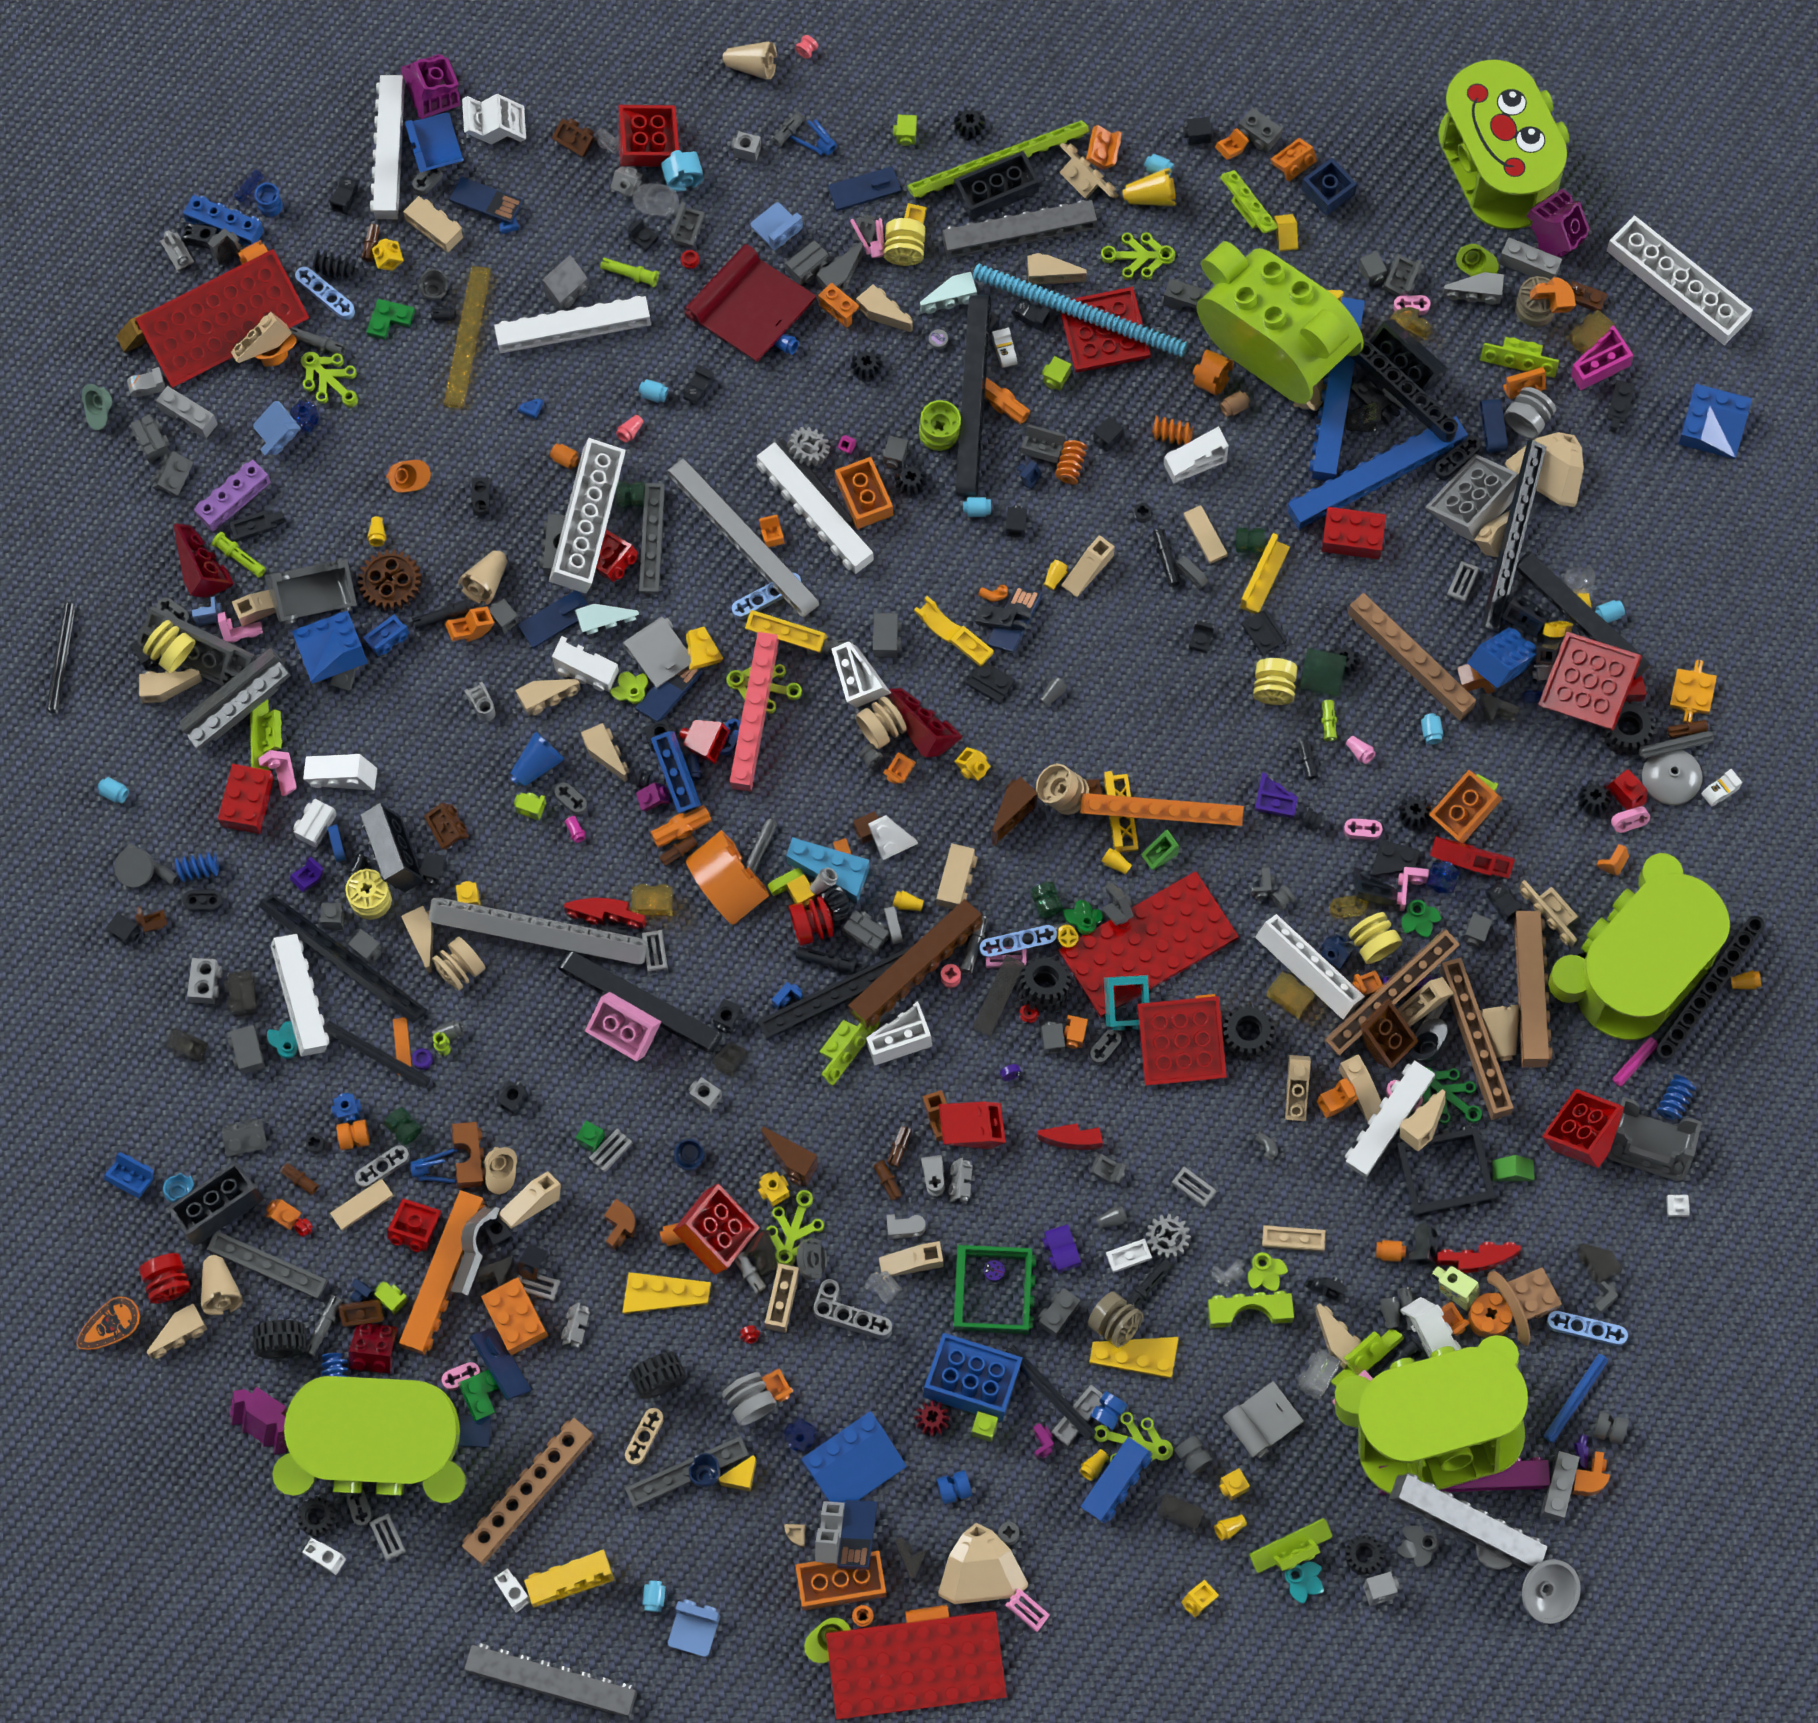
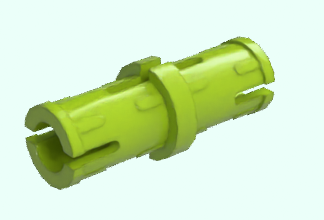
M1333 700L1322 701L1323 718H1321V723L1324 728L1325 741L1337 740V717H1335Z
M436 1032L433 1036L434 1047L441 1056L442 1053L446 1056L451 1051L450 1041L443 1032L441 1034Z

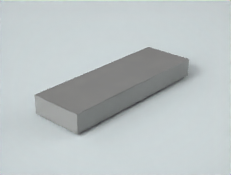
M1090 1385L1073 1407L1089 1422L1092 1418L1090 1414L1095 1406H1100L1099 1400L1103 1394ZM1064 1416L1051 1434L1068 1447L1079 1434V1431Z

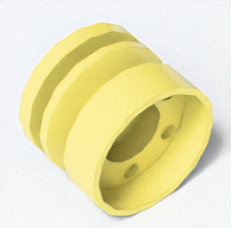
M898 218L889 221L886 224L884 258L892 264L901 266L921 263L924 259V224L910 218Z
M166 620L152 632L143 648V653L146 655L151 654L152 660L162 656L159 665L167 672L172 673L185 661L196 642L186 633H182L177 637L179 627H173V623L170 620Z
M1280 658L1259 660L1256 663L1255 678L1257 680L1254 683L1253 697L1259 702L1271 705H1285L1293 702L1297 665L1289 660Z
M371 869L359 870L347 881L345 888L346 896L356 915L363 919L372 920L386 914L391 906L392 896L387 882L382 880L379 872Z
M1384 912L1365 918L1353 927L1348 934L1350 939L1354 940L1355 946H1363L1359 953L1366 964H1372L1387 957L1398 949L1403 942L1396 930L1387 931L1391 927V922L1387 920Z

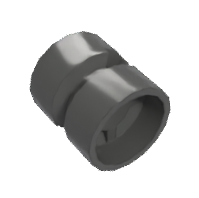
M1599 1411L1592 1437L1601 1440L1608 1438L1610 1443L1621 1446L1629 1419L1619 1416L1612 1418L1610 1413Z
M1197 1435L1190 1437L1174 1450L1180 1459L1186 1460L1184 1466L1190 1475L1201 1471L1213 1461L1207 1450H1201L1203 1445Z

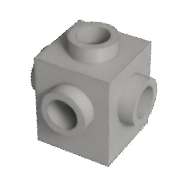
M621 166L615 170L611 188L619 191L623 196H632L641 190L643 174L638 173L634 168Z

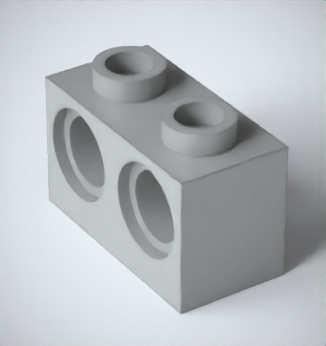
M192 958L187 994L191 1003L215 1004V997H219L217 981L218 978H221L222 967L219 966L216 959ZM204 969H211V972L209 974H202ZM202 988H209L207 993L200 994Z
M1391 1571L1368 1578L1363 1585L1369 1606L1394 1599L1398 1592L1397 1589L1400 1588L1397 1577H1393Z

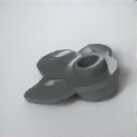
M1419 1526L1404 1527L1402 1532L1407 1540L1400 1546L1398 1554L1405 1558H1414L1416 1567L1427 1565L1431 1560L1432 1553L1439 1547L1438 1537L1434 1533L1424 1532ZM1430 1540L1432 1542V1546L1427 1547L1424 1541Z

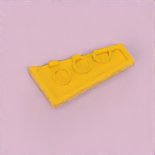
M629 1272L622 1313L630 1314L631 1312L665 1310L673 1307L707 1305L711 1282Z
M1179 1337L1129 1340L1124 1346L1119 1348L1109 1341L1093 1342L1089 1364L1171 1379Z

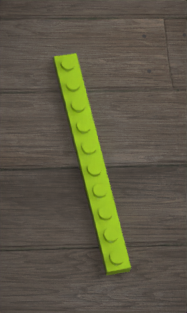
M1082 120L911 183L907 185L908 191L913 197H923L927 192L939 191L946 185L954 184V179L1021 151H1024L1028 158L1037 151L1043 152L1051 146L1061 145L1072 138H1081L1089 132L1088 125Z

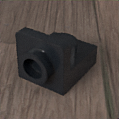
M642 218L633 221L628 228L629 239L645 252L659 239L656 233L644 225Z
M1195 620L1188 649L1208 653L1215 625L1206 620Z
M137 641L130 644L145 670L154 668L159 664L161 656L156 660H152L151 654L146 655L143 653L144 645L140 646Z

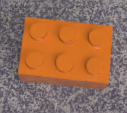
M872 457L835 470L836 482L857 529L893 516V505Z
M1468 770L1429 815L1455 839L1464 843L1503 798L1475 773Z
M518 1277L481 1296L511 1355L548 1337Z

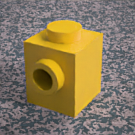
M802 875L788 882L787 890L794 903L802 902L805 909L809 908V899L815 902L816 895L810 890L813 882L809 883L805 875Z
M466 881L456 885L457 900L459 902L480 906L476 882Z
M1240 1468L1222 1477L1220 1480L1221 1485H1219L1222 1494L1225 1497L1228 1496L1230 1501L1248 1492L1250 1488Z

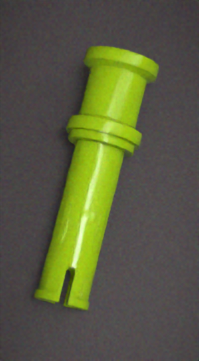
M605 257L601 261L600 269L633 278L636 283L643 282L653 288L657 284L659 271L646 270L643 266L633 267Z
M220 532L213 539L211 545L223 551L226 557H232L258 578L263 576L266 567L238 548V543L232 542L225 537V533Z

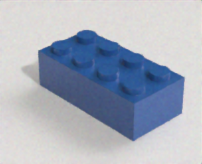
M1509 627L1480 644L1467 664L1495 687L1499 688L1528 670L1536 658L1537 649L1532 642L1522 638L1517 630Z

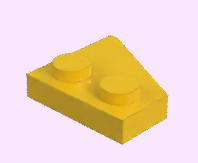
M705 627L688 631L686 641L688 644V655L691 658L690 670L717 664L723 660L721 653Z

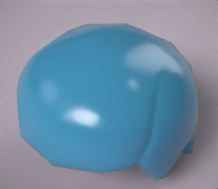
M182 1173L169 1177L163 1186L165 1198L175 1203L195 1189L194 1181L191 1176L187 1177Z

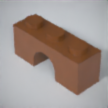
M477 1122L452 1124L453 1149H464L471 1156L464 1163H456L457 1189L482 1187L483 1180L486 1177L485 1167L481 1168V1160H484V1150L479 1148V1140H482L481 1128H477Z

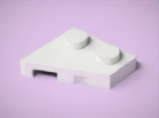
M886 815L868 823L883 860L918 844L914 837L909 835Z

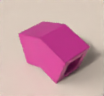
M844 435L841 437L837 448L851 455L856 446V440Z

